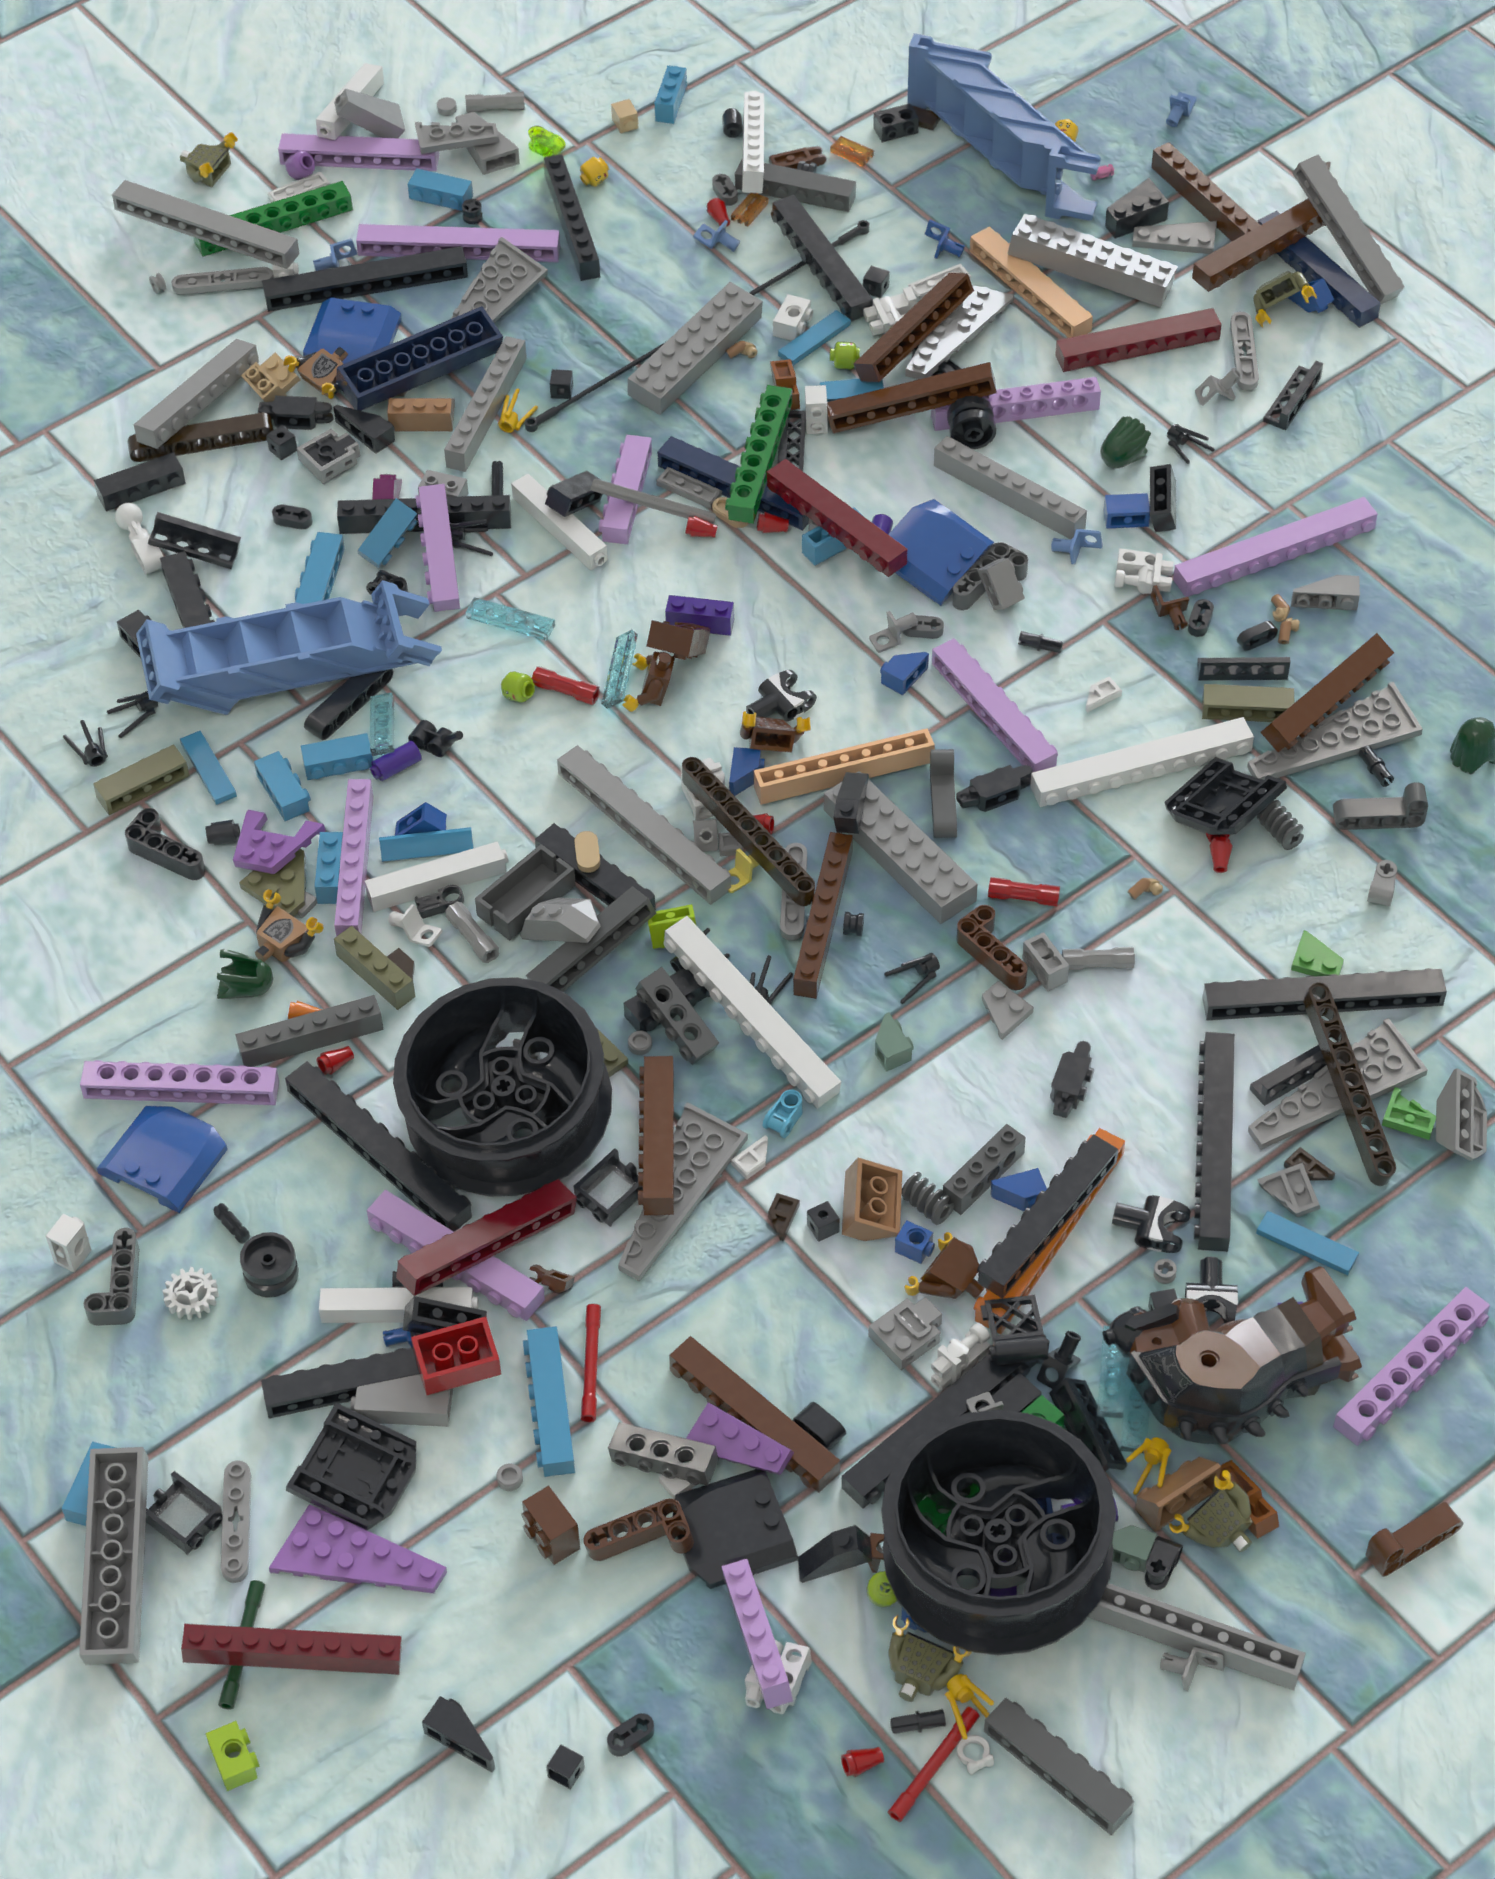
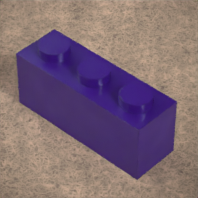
M669 595L665 609V619L671 625H674L675 622L693 623L711 628L710 634L731 636L734 624V602Z

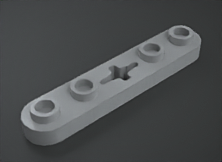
M256 267L182 274L174 277L171 283L175 293L185 295L263 287L262 280L272 279L274 276L270 268Z
M1236 312L1231 316L1230 327L1235 369L1239 370L1242 374V378L1237 384L1241 389L1249 391L1258 386L1259 379L1252 318L1248 313ZM1244 346L1247 352L1246 356H1244V352L1242 350V347Z
M800 843L789 844L785 850L807 872L806 847ZM782 889L780 933L786 940L794 941L801 938L804 932L805 906L796 904Z
M238 1460L226 1466L223 1485L221 1571L225 1580L231 1583L241 1582L246 1578L249 1571L251 1472L247 1463ZM235 1511H238L241 1521L238 1522L237 1531L235 1532L232 1521H234Z

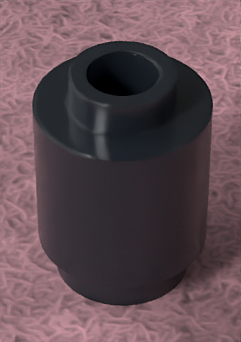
M727 109L722 115L723 132L728 137H737L743 131L741 114L737 109Z
M233 819L213 822L205 827L208 844L237 842V837L240 836L239 824H235Z

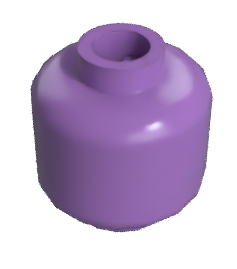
M299 151L290 156L285 165L286 171L295 180L308 177L315 170L313 157L305 151Z

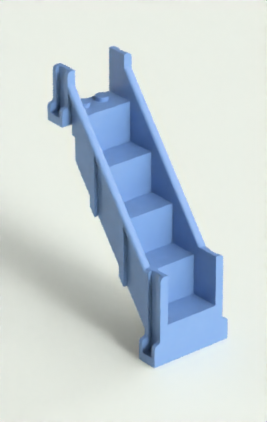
M914 34L909 44L907 104L910 103L912 106L923 109L928 107L951 127L953 133L963 137L990 161L989 164L1001 170L1019 187L1041 191V194L1046 195L1045 217L1060 219L1061 216L1092 220L1097 202L1083 199L1061 179L1063 169L1096 175L1101 157L1083 150L988 69L992 60L990 52L937 43L930 36Z
M383 580L371 594L373 603L365 600L360 603L343 597L307 604L295 602L285 604L286 608L237 618L228 616L216 618L217 622L173 631L169 630L165 624L146 619L136 633L149 700L164 704L175 701L228 715L232 707L239 700L417 663L430 666L435 657L441 653L442 648L435 644L404 636L399 616L407 615L419 619L430 605L429 600L425 597L402 591L396 584Z

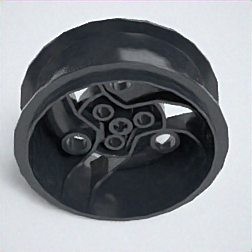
M518 977L489 978L463 985L441 996L418 1015L404 1034L395 1057L393 1086L398 1107L405 1117L410 1143L427 1167L429 1165L432 1166L443 1181L447 1180L453 1186L466 1192L489 1197L518 1196L536 1191L543 1185L557 1179L562 1180L591 1156L604 1137L612 1113V1086L607 1067L604 1063V1052L598 1029L585 1009L569 995L543 982ZM524 1032L518 1048H495L509 1033ZM537 1052L548 1054L545 1058L539 1060L531 1058V1055ZM450 1079H457L462 1083V1086L457 1092L447 1093L444 1091L445 1083ZM554 1095L565 1112L547 1126L542 1120L550 1109ZM461 1107L462 1113L469 1125L443 1127L431 1121L440 1119ZM521 1128H527L533 1132L531 1135L523 1138H513L516 1131Z
M1005 1410L970 1412L940 1422L917 1437L897 1459L886 1481L881 1507L884 1530L882 1547L887 1580L897 1602L918 1626L938 1640L968 1652L991 1655L1027 1653L1058 1642L1080 1627L1099 1605L1111 1577L1114 1553L1112 1542L1116 1509L1112 1486L1099 1460L1080 1439L1056 1423L1028 1413ZM973 1483L979 1487L980 1492L973 1498H965L959 1494ZM925 1496L937 1505L952 1510L947 1522L946 1536L921 1514L917 1505ZM1032 1498L1071 1499L1075 1505L1045 1515L1043 1509ZM1013 1519H1022L1023 1521H1021V1522H1014V1521H1012V1520H1013ZM974 1529L976 1532H968L967 1530ZM1050 1533H1058L1064 1536L1067 1541L1056 1545L1049 1542L1046 1537ZM962 1575H972L979 1580V1584L974 1589L967 1590L961 1588L956 1580ZM1026 1582L1023 1595L990 1596L991 1588H1009Z

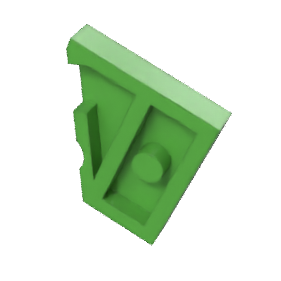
M1304 930L1291 970L1314 977L1332 974L1340 975L1344 959L1308 931Z

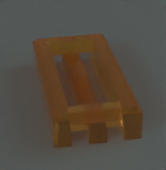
M840 136L830 146L831 153L861 166H864L865 161L868 162L870 157L874 156V150L843 136Z
M750 193L731 214V220L735 221L737 219L740 224L745 222V226L748 227L769 204V198L757 193Z

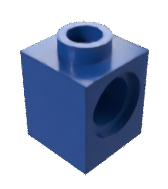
M907 1220L895 1238V1253L922 1264L926 1256H931L935 1248L933 1232Z

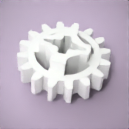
M190 1267L189 1272L186 1273L182 1268L180 1269L179 1276L176 1274L171 1275L172 1282H165L166 1289L163 1290L165 1306L169 1307L171 1314L177 1312L180 1319L184 1314L187 1315L188 1320H191L194 1314L201 1318L202 1311L209 1313V1305L216 1306L217 1304L215 1298L219 1297L216 1280H213L210 1272L204 1274L203 1268H200L198 1272H194V1268Z

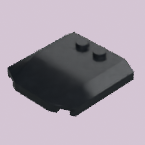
M1215 757L1164 803L1167 811L1178 823L1211 835L1237 834L1287 789L1286 781L1269 775L1262 780L1236 771L1232 762Z
M335 1403L324 1421L322 1431L301 1466L298 1465L286 1485V1491L352 1524L369 1530L392 1514L416 1472V1441L339 1403Z
M754 1469L711 1483L708 1486L704 1485L676 1494L675 1500L681 1505L694 1540L691 1550L683 1553L689 1571L705 1581L708 1588L712 1589L725 1585L722 1566L747 1559L752 1575L798 1561L792 1535L765 1471ZM681 1534L678 1535L676 1538L677 1540H680L684 1538L685 1535Z

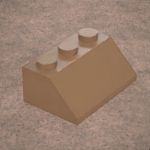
M389 398L388 421L393 424L395 431H453L455 398Z
M857 1158L845 1171L842 1235L862 1241L897 1237L900 1232L902 1170L862 1158Z
M1202 1457L1184 1462L1176 1472L1171 1475H1165L1161 1488H1158L1156 1484L1152 1488L1146 1487L1137 1495L1135 1510L1152 1530L1157 1532L1175 1520V1514H1184L1217 1491L1214 1479L1215 1476L1219 1479L1221 1466L1217 1462Z

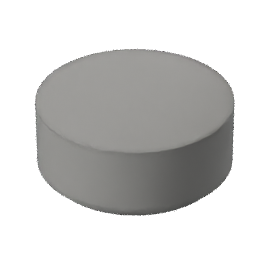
M441 98L437 102V111L441 115H452L457 110L456 101L452 98Z
M645 1031L633 1032L628 1038L629 1050L636 1055L647 1054L652 1048L650 1034Z
M505 1464L497 1471V1483L501 1489L513 1491L521 1486L523 1475L519 1466Z

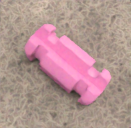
M1108 164V167L1107 165L1100 166L1096 175L1090 174V177L1095 181L1096 178L1109 177V174L1113 176L1114 167L1112 164Z

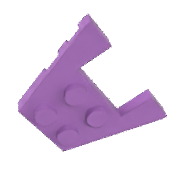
M247 810L233 857L234 865L239 868L275 874L296 857L294 854L301 847H308L312 843L311 839L314 836L326 831L324 824L305 821L297 834L292 837L262 831L261 828L268 820L266 813Z

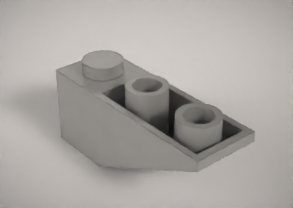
M1335 575L1293 589L1291 607L1357 610L1360 597L1359 576Z

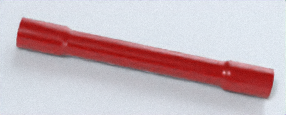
M588 1304L586 1306V1344L581 1420L588 1423L596 1420L597 1410L596 1382L598 1338L601 1322V1306L598 1304Z
M966 1707L961 1714L966 1733L970 1731L980 1717L979 1713L971 1707ZM957 1722L953 1724L951 1731L908 1788L900 1794L888 1810V1814L894 1820L901 1822L915 1804L918 1796L962 1739Z

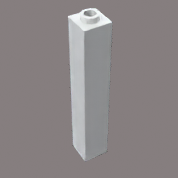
M364 63L336 97L345 89L374 96L384 84L383 66ZM336 97L316 118L317 137L336 140L350 124V121L337 115L334 104Z
M526 474L511 483L512 498L590 571L608 561L607 545L573 514L563 517L545 505L547 490L531 475Z
M497 841L365 880L366 893L373 912L413 901L416 896L421 898L437 893L438 889L448 885L460 887L506 873L505 863H508L509 860L506 850H501Z
M472 1287L430 1288L417 1295V1297L478 1309V1297L473 1296ZM321 1288L319 1302L321 1323H403L405 1306L414 1296L407 1288Z

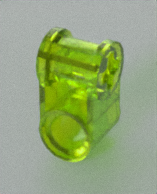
M532 126L528 130L530 137L529 149L543 157L558 155L566 147V143L561 136L546 130L542 126Z

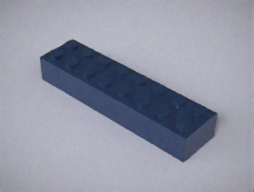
M483 306L338 366L336 383L353 408L362 411L497 353L503 342V335Z

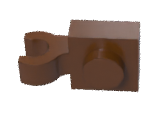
M536 1264L532 1265L529 1269L535 1271L538 1275L537 1279L534 1277H530V1279L538 1284L541 1283L549 1286L548 1288L551 1291L561 1293L573 1286L574 1276L553 1269L549 1271Z

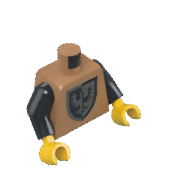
M338 347L333 354H330L325 349H320L318 352L303 357L286 356L283 365H289V372H294L295 368H298L297 371L304 381L320 391L321 395L333 399L335 394L342 391L336 383L337 367L344 364L343 360L348 356V353L341 347Z
M267 889L263 894L267 904L263 905L256 929L258 945L260 947L255 951L256 957L265 962L269 957L273 956L279 961L285 962L290 958L305 954L315 939L314 934L323 931V924L317 922L316 918L310 917L305 925L278 906L274 909L273 905L280 902L281 896L279 893H275L274 898L270 900L272 890Z

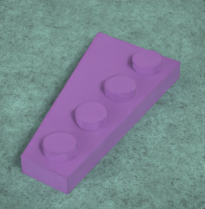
M707 1403L686 1438L716 1446L718 1458L778 1475L782 1474L794 1454L792 1450L710 1403Z

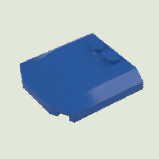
M329 298L322 302L304 347L303 356L318 352L320 349H325L330 354H333L338 347H341L348 353V356L343 360L345 364L393 344L402 320L401 313L390 305Z
M935 499L912 507L888 534L907 548V564L895 573L940 606L953 593L955 583L994 544L991 539Z
M145 1106L97 1167V1172L116 1183L123 1181L158 1198L159 1204L180 1213L228 1149L226 1143L212 1125L173 1106Z

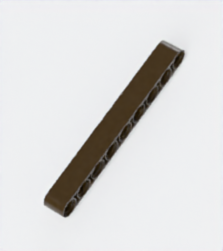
M688 757L683 760V784L796 904L800 906L812 904L815 894V881L700 759Z
M1313 983L1303 1000L1306 1012L1368 1178L1374 1185L1384 1186L1394 1175L1396 1163L1331 991L1324 983ZM1321 1016L1326 1017L1329 1021L1322 1019ZM1329 1038H1334L1337 1042H1333ZM1337 1059L1344 1061L1345 1064L1338 1062ZM1345 1081L1351 1082L1353 1086L1348 1085ZM1353 1102L1358 1103L1362 1108L1355 1106ZM1361 1124L1367 1125L1370 1130L1365 1129ZM1370 1146L1375 1147L1378 1152L1373 1151ZM1378 1168L1383 1169L1387 1174L1381 1173Z

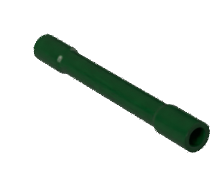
M258 1580L250 1581L240 1627H254L256 1615L264 1594L265 1583ZM229 1666L218 1703L219 1707L228 1710L234 1709L243 1666Z

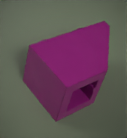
M380 474L379 478H373L372 499H399L402 479H396L395 474Z

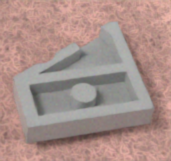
M997 981L982 994L983 1004L989 1010L992 1023H995L998 1035L1002 1040L1033 1013V1006L1000 981Z
M1303 1163L1258 1179L1260 1187L1296 1217L1321 1209Z

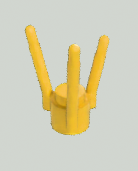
M518 388L514 392L509 408L510 396H505L501 417L498 422L499 428L507 433L513 432L514 429L519 431L525 420L538 409V406H534L518 421L517 413L512 411L520 391Z
M1153 1437L1151 1440L1145 1438L1143 1444L1126 1458V1462L1129 1463L1144 1451V1458L1148 1462L1133 1491L1134 1495H1137L1152 1466L1160 1462L1157 1487L1161 1488L1163 1485L1168 1457L1172 1450L1169 1449L1168 1443L1159 1437Z
M958 1674L948 1681L946 1687L949 1691L945 1693V1696L951 1704L962 1738L966 1740L968 1736L956 1701L966 1703L971 1700L986 1718L990 1714L975 1697L974 1692L990 1706L994 1705V1701L972 1683L967 1675Z

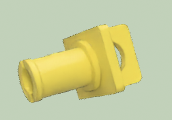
M740 848L736 850L735 867L729 870L731 876L739 879V883L731 885V888L728 889L729 893H734L752 881L753 868L759 866L751 855L747 856Z

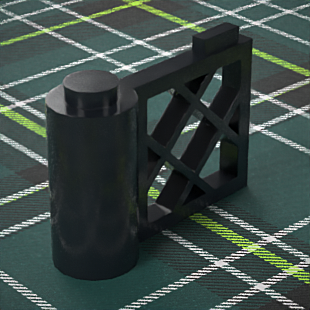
M1035 1295L985 1300V1305L980 1306L983 1321L988 1320L993 1342V1345L989 1346L991 1361H995L998 1366L1048 1360V1344L1046 1335L1043 1332ZM1031 1304L1032 1308L1027 1314L1017 1309L1020 1305ZM992 1308H1003L1007 1312L1000 1317L992 1312ZM1012 1314L1022 1319L1016 1326L1007 1321ZM1026 1323H1029L1036 1327L1037 1331L1026 1332L1021 1328ZM1001 1325L1011 1330L1008 1335L997 1336V1330Z

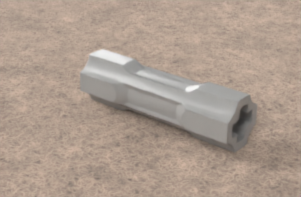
M508 92L501 95L485 96L482 94L465 95L466 112H482L489 109H525L524 92Z
M455 902L449 905L445 911L446 918L465 937L483 963L495 960L500 954L499 947L484 933L463 903Z
M1115 947L1108 950L1062 949V957L1069 964V970H1082L1091 967L1134 968L1135 964L1133 947Z

